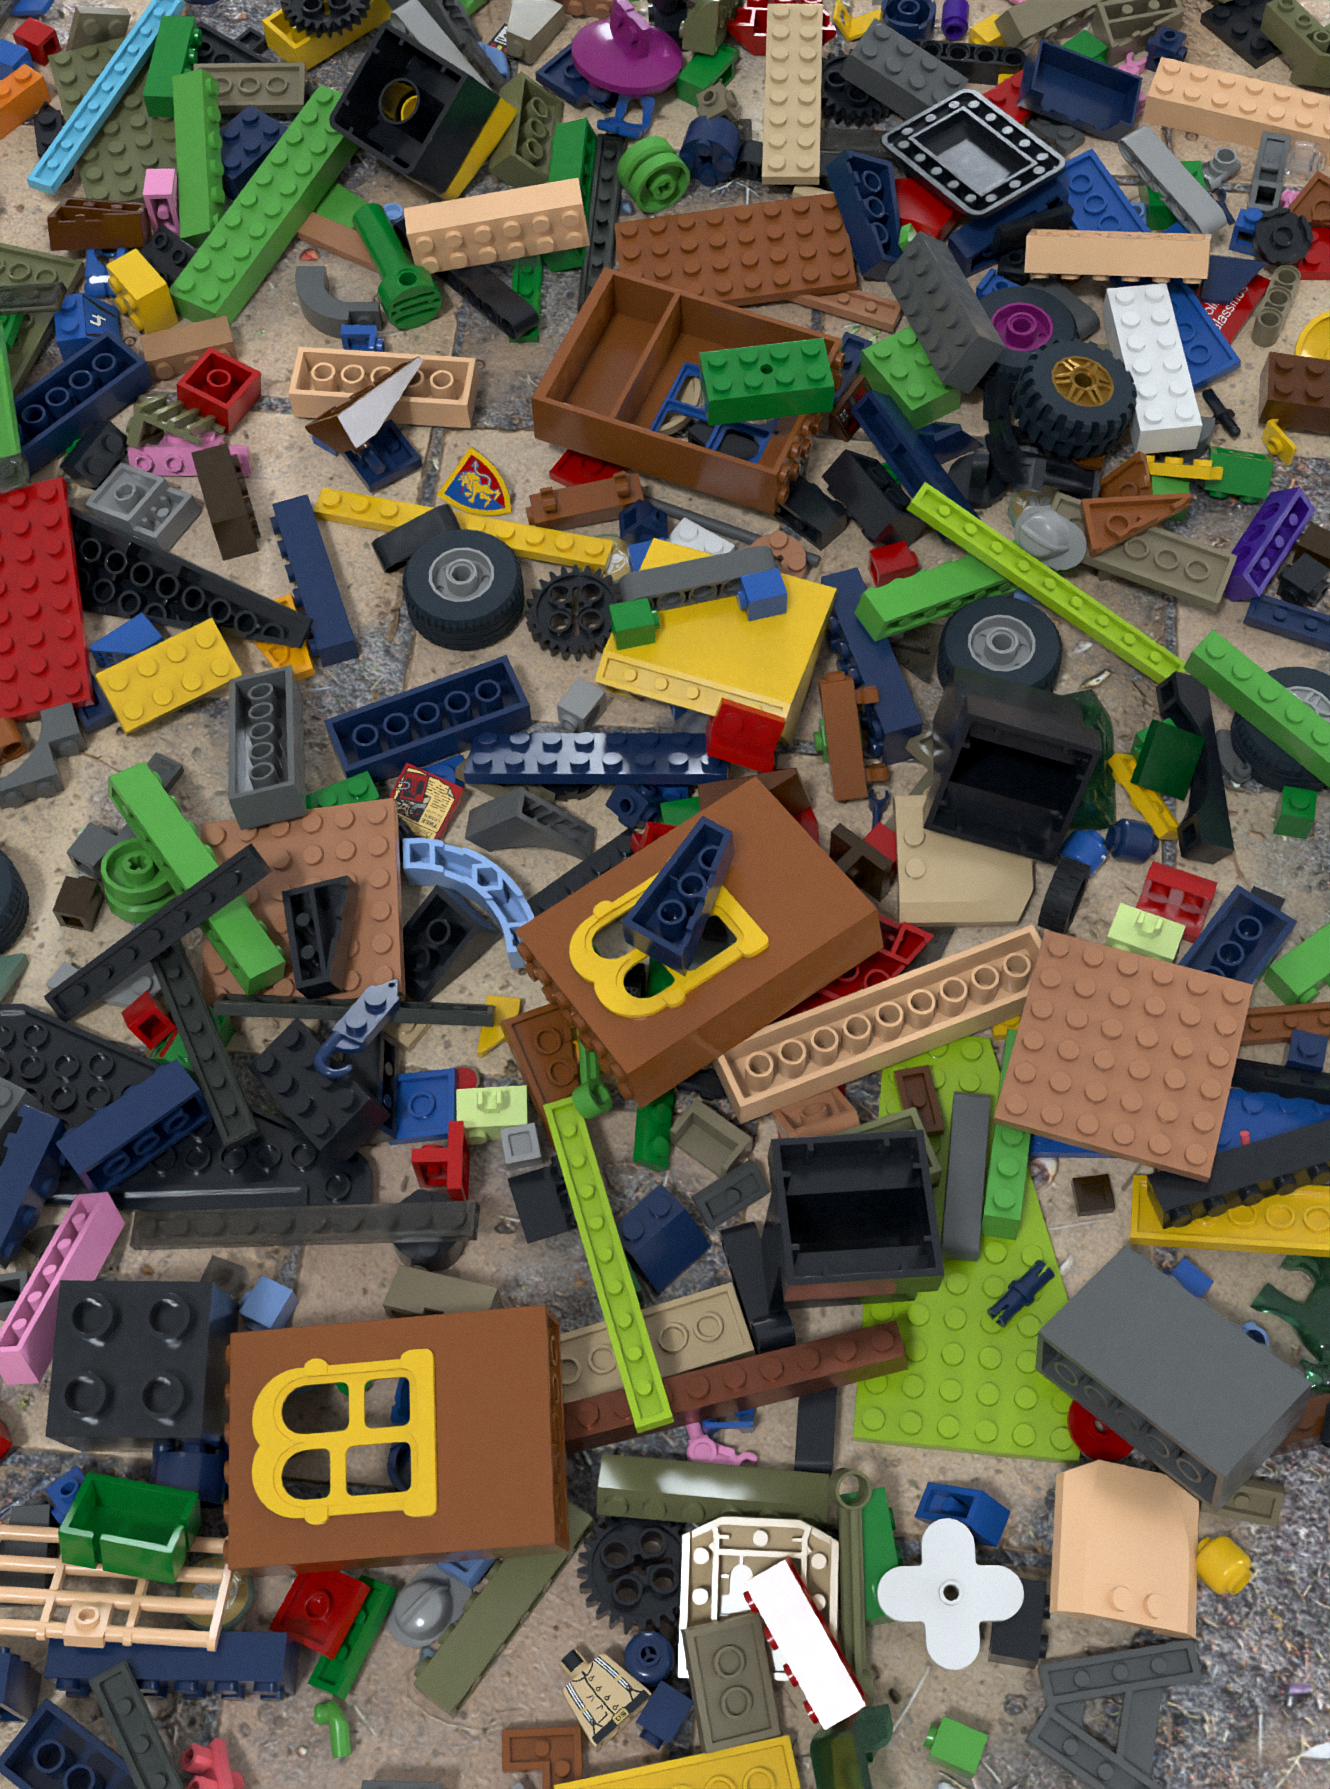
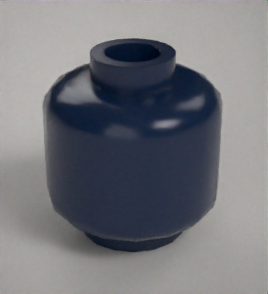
M1122 818L1115 825L1112 824L1109 827L1105 845L1113 859L1143 864L1150 855L1156 853L1158 837L1154 835V830L1150 823Z
M644 1631L633 1636L626 1645L624 1652L625 1669L647 1688L657 1687L661 1680L666 1682L673 1674L675 1666L674 1649L670 1641L661 1633L654 1631Z

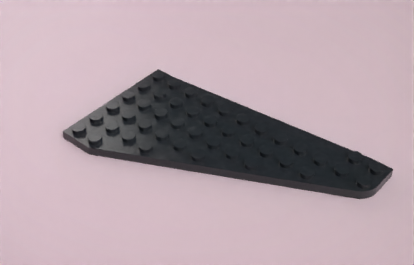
M0 1004V1077L27 1090L45 1106L42 1112L59 1118L67 1130L79 1127L92 1118L95 1111L118 1100L129 1087L142 1083L162 1065L26 1004ZM193 1079V1081L197 1084V1086L200 1088L202 1092L198 1080ZM248 1103L261 1136L228 1152L223 1145L212 1117L108 1192L118 1211L323 1224L372 1223L374 1176L370 1164L358 1151L341 1167L321 1153L295 1123ZM71 1166L64 1168L58 1179L59 1183L56 1192L52 1197L46 1199L43 1206L70 1208L76 1195L90 1194V1192Z

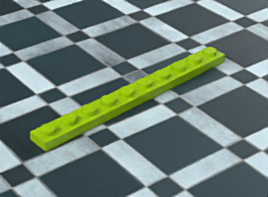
M924 482L906 508L1158 684L1175 671L1185 672L1183 667L1186 662L928 483Z
M572 1096L545 1104L543 1107L637 1433L673 1423V1415L585 1119L577 1111Z

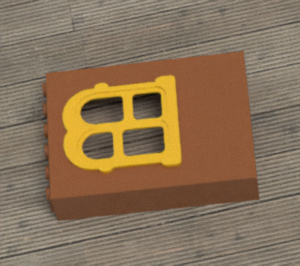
M756 776L515 930L520 942L516 949L525 962L523 966L533 982L539 980L542 983L543 987L541 990L551 1005L556 1003L562 1009L559 1013L570 1029L574 1026L580 1032L578 1038L584 1048L589 1053L593 1050L599 1057L596 1059L604 1074L607 1077L613 1074L618 1081L615 1085L622 1097L627 1102L632 1099L639 1109H642L884 947L877 908ZM704 816L732 831L735 854L709 917L718 916L737 940L733 945L695 970H687L685 976L664 965L674 977V983L650 998L634 997L626 991L624 978L633 966L649 956L635 948L620 958L606 959L595 953L593 939L596 933L633 908L696 823Z
M546 1305L230 1333V1345H227L225 1350L226 1364L230 1368V1383H227L225 1386V1401L227 1406H230L229 1421L226 1422L224 1428L225 1441L229 1445V1460L224 1465V1478L226 1483L229 1484V1500L225 1501L223 1509L224 1519L228 1524V1540H225L223 1545V1557L225 1563L228 1564V1570L249 1577H265L570 1553L560 1320ZM407 1378L410 1388L409 1422L404 1426L368 1428L365 1423V1385L367 1382L379 1379ZM346 1383L348 1385L349 1425L347 1429L336 1432L299 1434L291 1431L284 1423L282 1415L283 1404L288 1395L295 1389L304 1386ZM401 1442L410 1445L411 1487L407 1491L358 1496L348 1494L347 1451L351 1447ZM327 1449L330 1453L329 1495L326 1498L309 1500L295 1499L289 1495L282 1481L283 1469L287 1461L296 1453L302 1451Z

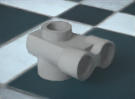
M1218 148L1212 160L1208 162L1201 161L1206 191L1209 193L1219 188L1223 182L1228 181L1230 176L1241 169V162L1237 159V153L1232 148Z

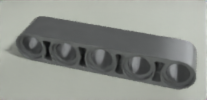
M757 546L631 572L620 578L618 586L623 602L648 598L650 609H656L659 612L736 596V591L740 590V576L778 567L772 549L768 546Z
M954 1091L941 1236L942 1258L971 1262H977L990 1110V1095Z

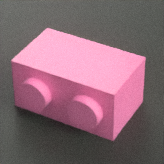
M146 169L143 198L154 234L163 223L174 234L180 235L176 170Z

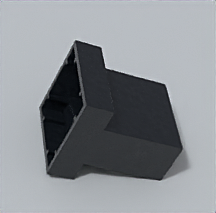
M954 665L933 719L934 780L923 805V828L1053 865L1102 753L1100 731L1083 726L1080 700Z
M923 1129L771 1139L767 1156L771 1196L761 1238L768 1311L914 1301L917 1292L939 1290L945 1273Z

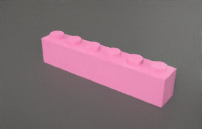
M108 1192L76 1195L0 1330V1375L6 1385L40 1383L53 1359L60 1280L95 1281L125 1225Z

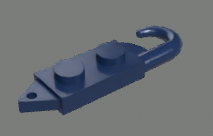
M398 979L376 987L370 985L334 1026L332 1034L316 1051L313 1065L317 1073L323 1077L335 1079L346 1076L352 1071L353 1066L350 1064L341 1069H332L326 1065V1062L335 1051L344 1054H355L366 1049L400 1008Z

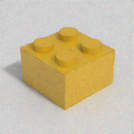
M136 248L106 265L110 276L107 279L108 285L116 294L114 303L121 314L127 313L132 326L137 332L142 331L144 334L170 329L179 323L167 283Z

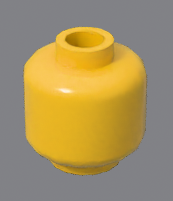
M1218 1536L1214 1539L1206 1537L1198 1544V1555L1196 1557L1197 1576L1218 1595H1225L1227 1593L1235 1595L1248 1584L1253 1574L1250 1570L1251 1559L1234 1541L1227 1536Z

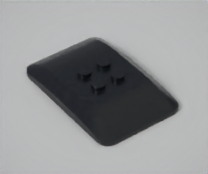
M963 89L889 130L882 137V147L914 178L951 207L965 216L976 220L989 217L1061 175L1066 169V161L1062 155L973 89Z

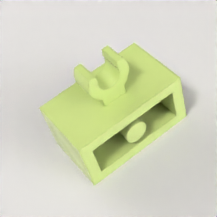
M1120 903L1105 946L1173 963L1186 926Z
M527 1085L456 1089L457 1121L464 1122L469 1144L477 1145L483 1144L487 1140L501 1139L499 1129L530 1123Z

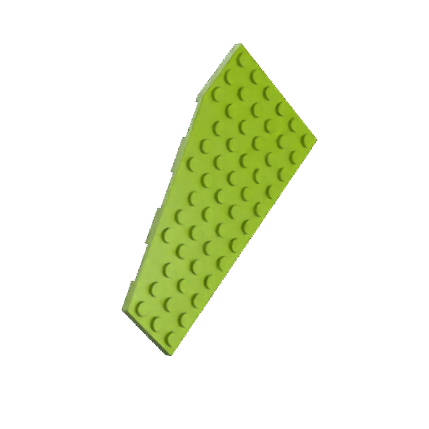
M966 1036L882 1069L878 1119L901 1111L893 1078L894 1071L929 1065L945 1129L944 1135L928 1137L942 1168L939 1186L932 1188L940 1246L954 1091L990 1095L983 1191L984 1201L995 1125L993 1119L997 1108L1000 1071L990 1038ZM1027 1164L1021 1220L1016 1240L980 1235L977 1262L942 1258L945 1276L938 1291L917 1292L914 1301L863 1304L861 1329L894 1320L897 1321L909 1369L857 1382L852 1441L1078 1465L1080 1450L1071 1439L1067 1425V1414L1073 1399L1035 1370L1038 1331L1069 1301ZM1037 1260L1043 1261L1046 1266L1037 1277L1041 1276L1048 1267L1051 1268L1055 1277L1033 1296L1034 1302L1029 1307L1023 1306L1005 1327L996 1324L999 1316L1005 1310H1002L992 1320L987 1313V1309L992 1307L1008 1291V1285L1013 1280L1018 1281Z

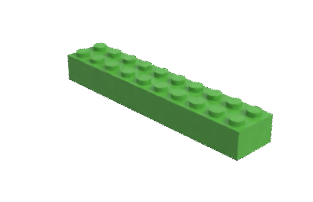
M319 85L170 287L169 292L176 315L192 322H200L226 315L230 327L295 237L298 230L360 147L334 130L329 123L330 115L343 93Z

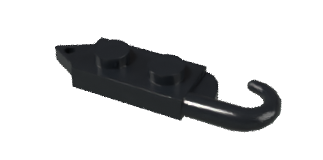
M47 101L43 103L37 114H33L39 161L64 126L61 111L55 110ZM74 167L72 168V170L70 171V173L68 174V176L62 184H65L72 179L74 175Z

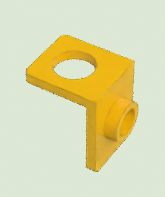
M837 0L835 3L833 20L847 42L862 37L875 18L880 21L881 9L852 18L841 0ZM840 12L844 17L845 25L842 23Z
M1271 419L1267 421L1261 440L1266 444L1268 451L1272 455H1277L1288 466L1292 463L1297 447L1283 433L1289 427H1278L1279 419Z

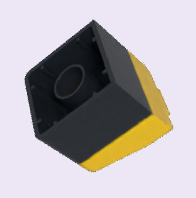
M384 21L333 109L329 123L334 130L397 172L443 200L448 201L457 199L502 140L519 110L465 71Z

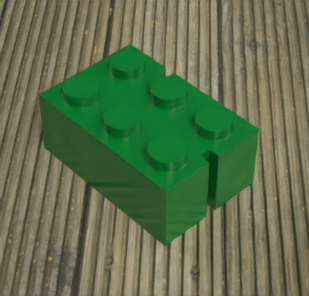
M88 1472L58 1530L62 1563L96 1569L100 1563L103 1565V1571L175 1585L187 1558L186 1550L190 1551L202 1524L199 1493Z

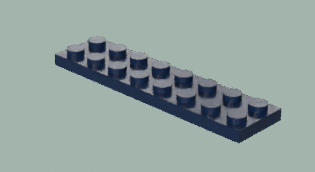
M485 732L474 736L464 771L465 784L699 785L728 780L731 763L707 755L706 733Z

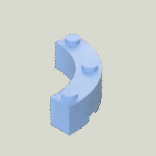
M403 838V869L409 885L433 887L439 885L456 891L481 906L497 923L504 935L511 968H524L525 962L516 949L520 942L515 930L535 917L522 891L511 877L498 865L466 847L461 849L444 844L443 841L436 839Z

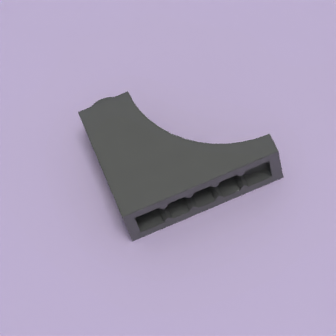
M409 0L386 1L391 10L394 11ZM418 0L463 56L468 58L471 55V45L482 40L460 0Z
M519 787L469 811L465 839L489 852L508 847H538L559 851L584 860L591 855L595 828Z
M32 1499L25 1501L24 1506H12L9 1525L59 1528V1523L51 1513L54 1507L48 1504L46 1500ZM1 1540L0 1555L57 1558V1543ZM0 1571V1586L50 1589L54 1574ZM0 1603V1608L44 1606L32 1604Z

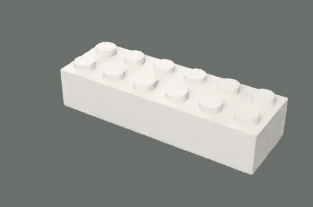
M1167 284L1106 289L1102 316L1113 357L1116 360L1120 358L1125 364V371H1130L1134 380L1133 384H1135L1137 390V404L1128 421L1135 454L1138 451L1149 454L1196 449L1203 425Z

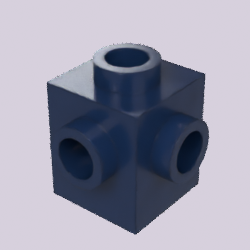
M1161 26L1155 36L1151 35L1146 44L1145 52H1148L1145 69L1156 72L1161 57L1184 62L1188 52V48L1185 47L1187 34Z
M639 499L619 513L620 539L627 543L636 544L653 540V538L663 537L665 541L669 539L667 513Z
M617 784L605 805L618 816V821L622 825L634 829L645 827L646 821L655 823L661 814L660 803H664L666 800L657 793L658 790L653 784Z

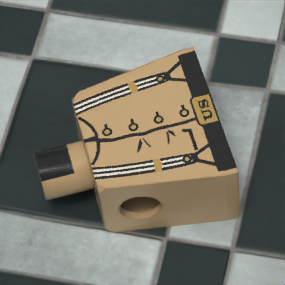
M575 1648L559 1663L572 1680L562 1689L563 1697L596 1752L601 1750L643 1711L652 1696V1693L604 1653L589 1663L578 1649Z

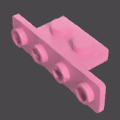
M206 431L198 435V437L203 439L201 445L198 446L168 432L163 436L159 445H143L137 449L129 446L127 448L129 465L157 476H198L191 453L225 444V438L223 434ZM228 445L230 454H237L242 470L240 473H243V476H249L251 467L248 446Z

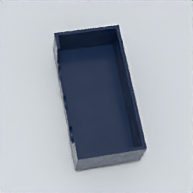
M1040 39L1026 55L1017 105L1118 143V140L1122 139L1134 127L1143 78Z

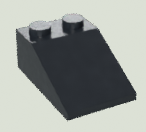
M436 885L403 927L405 993L415 1002H428L477 961L499 934V931L456 891Z

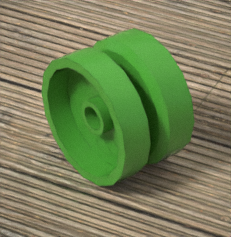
M659 136L646 137L634 143L620 158L616 169L617 179L640 210L647 213L660 212L669 208L680 199L690 182V171L685 163L676 154L668 141Z
M131 838L117 843L103 857L101 861V876L105 886L106 902L111 912L118 918L132 923H143L178 897L138 838Z

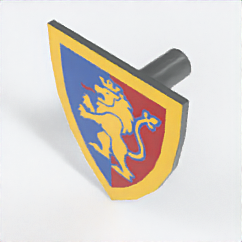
M470 446L436 495L461 511L475 515L497 516L512 513L510 493L504 478L489 459Z

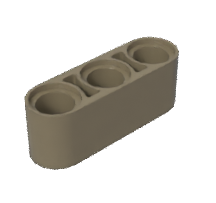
M1281 265L1276 268L1258 310L1251 338L1260 347L1266 348L1276 344L1294 301L1301 274L1292 265Z

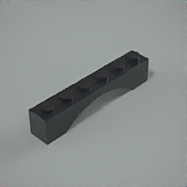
M1175 671L1156 686L1159 714L1163 720L1171 718L1177 728L1206 738L1190 783L1188 808L1183 820L1177 827L1180 853L1182 858L1214 865L1234 851L1209 690L1192 675Z

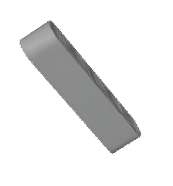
M409 0L390 13V21L395 28L465 71L490 89L418 0Z
M1143 125L1118 140V148L1122 157L1154 193L1159 192L1164 197H1159V199L1190 234H1213L1226 226L1227 219L1222 208L1148 126Z

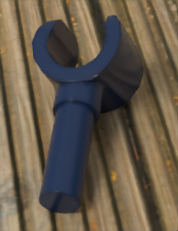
M1217 188L1215 193L1218 196V201H1215L1224 211L1229 226L1233 225L1236 221L1224 202L1227 195L1226 191L1223 188Z
M874 789L869 793L868 807L872 811L873 816L871 830L881 821L882 813L888 808L889 792L885 790V798L881 800L873 797Z

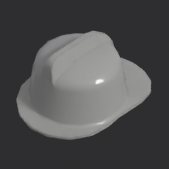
M1033 506L1024 510L1016 521L1015 538L1018 545L1044 565L1056 570H1068L1077 566L1083 560L1087 550V540L1083 531L1075 523L1045 506Z
M436 1564L430 1565L420 1571L395 1596L387 1616L389 1629L394 1638L404 1646L413 1648L429 1646L440 1638L450 1624H454L463 1615L464 1611L462 1609L472 1595V1590L439 1570Z

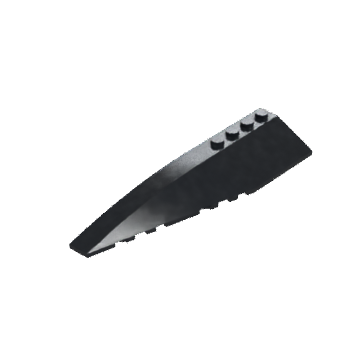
M69 505L83 611L133 619L140 613H143L151 623L185 629L213 618L221 635L302 648L314 619Z

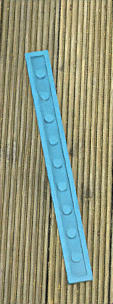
M184 0L151 1L26 179L29 188L52 195L56 193L153 53L162 16H178L185 7Z

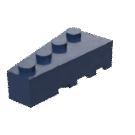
M845 149L825 168L846 231L850 237V243L861 276L885 282V276L888 274L890 267L896 263L903 253L898 245L901 226L892 162Z
M1054 178L989 217L978 220L974 219L949 235L947 246L965 277L968 278L999 264L1001 253L996 255L991 249L997 225L1068 203L1069 192L1057 178Z
M704 816L700 818L621 922L627 944L681 975H686L735 854L732 831Z

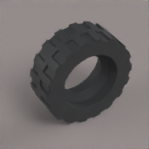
M1066 856L1061 859L1045 895L1038 918V926L1056 933L1066 934L1085 892L1091 865Z

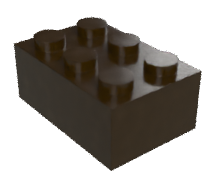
M227 443L192 452L206 508L223 561L258 552L255 539L261 538L255 520L243 473H240L242 470L237 454H230Z

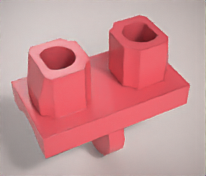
M216 1737L206 1747L193 1743L180 1757L182 1770L193 1773V1779L188 1783L187 1789H244L245 1787L243 1775L238 1771L230 1769L225 1740Z

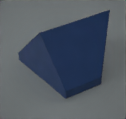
M1210 254L1207 279H1202L1200 302L1230 305V301L1268 262Z
M935 421L916 429L919 436L941 465L985 446L963 431L961 424Z

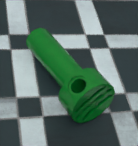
M370 203L360 207L353 215L352 222L382 280L378 287L377 297L389 322L396 328L406 330L418 328L428 323L437 315L442 305V296L430 272L423 266L411 263L394 227L380 204Z

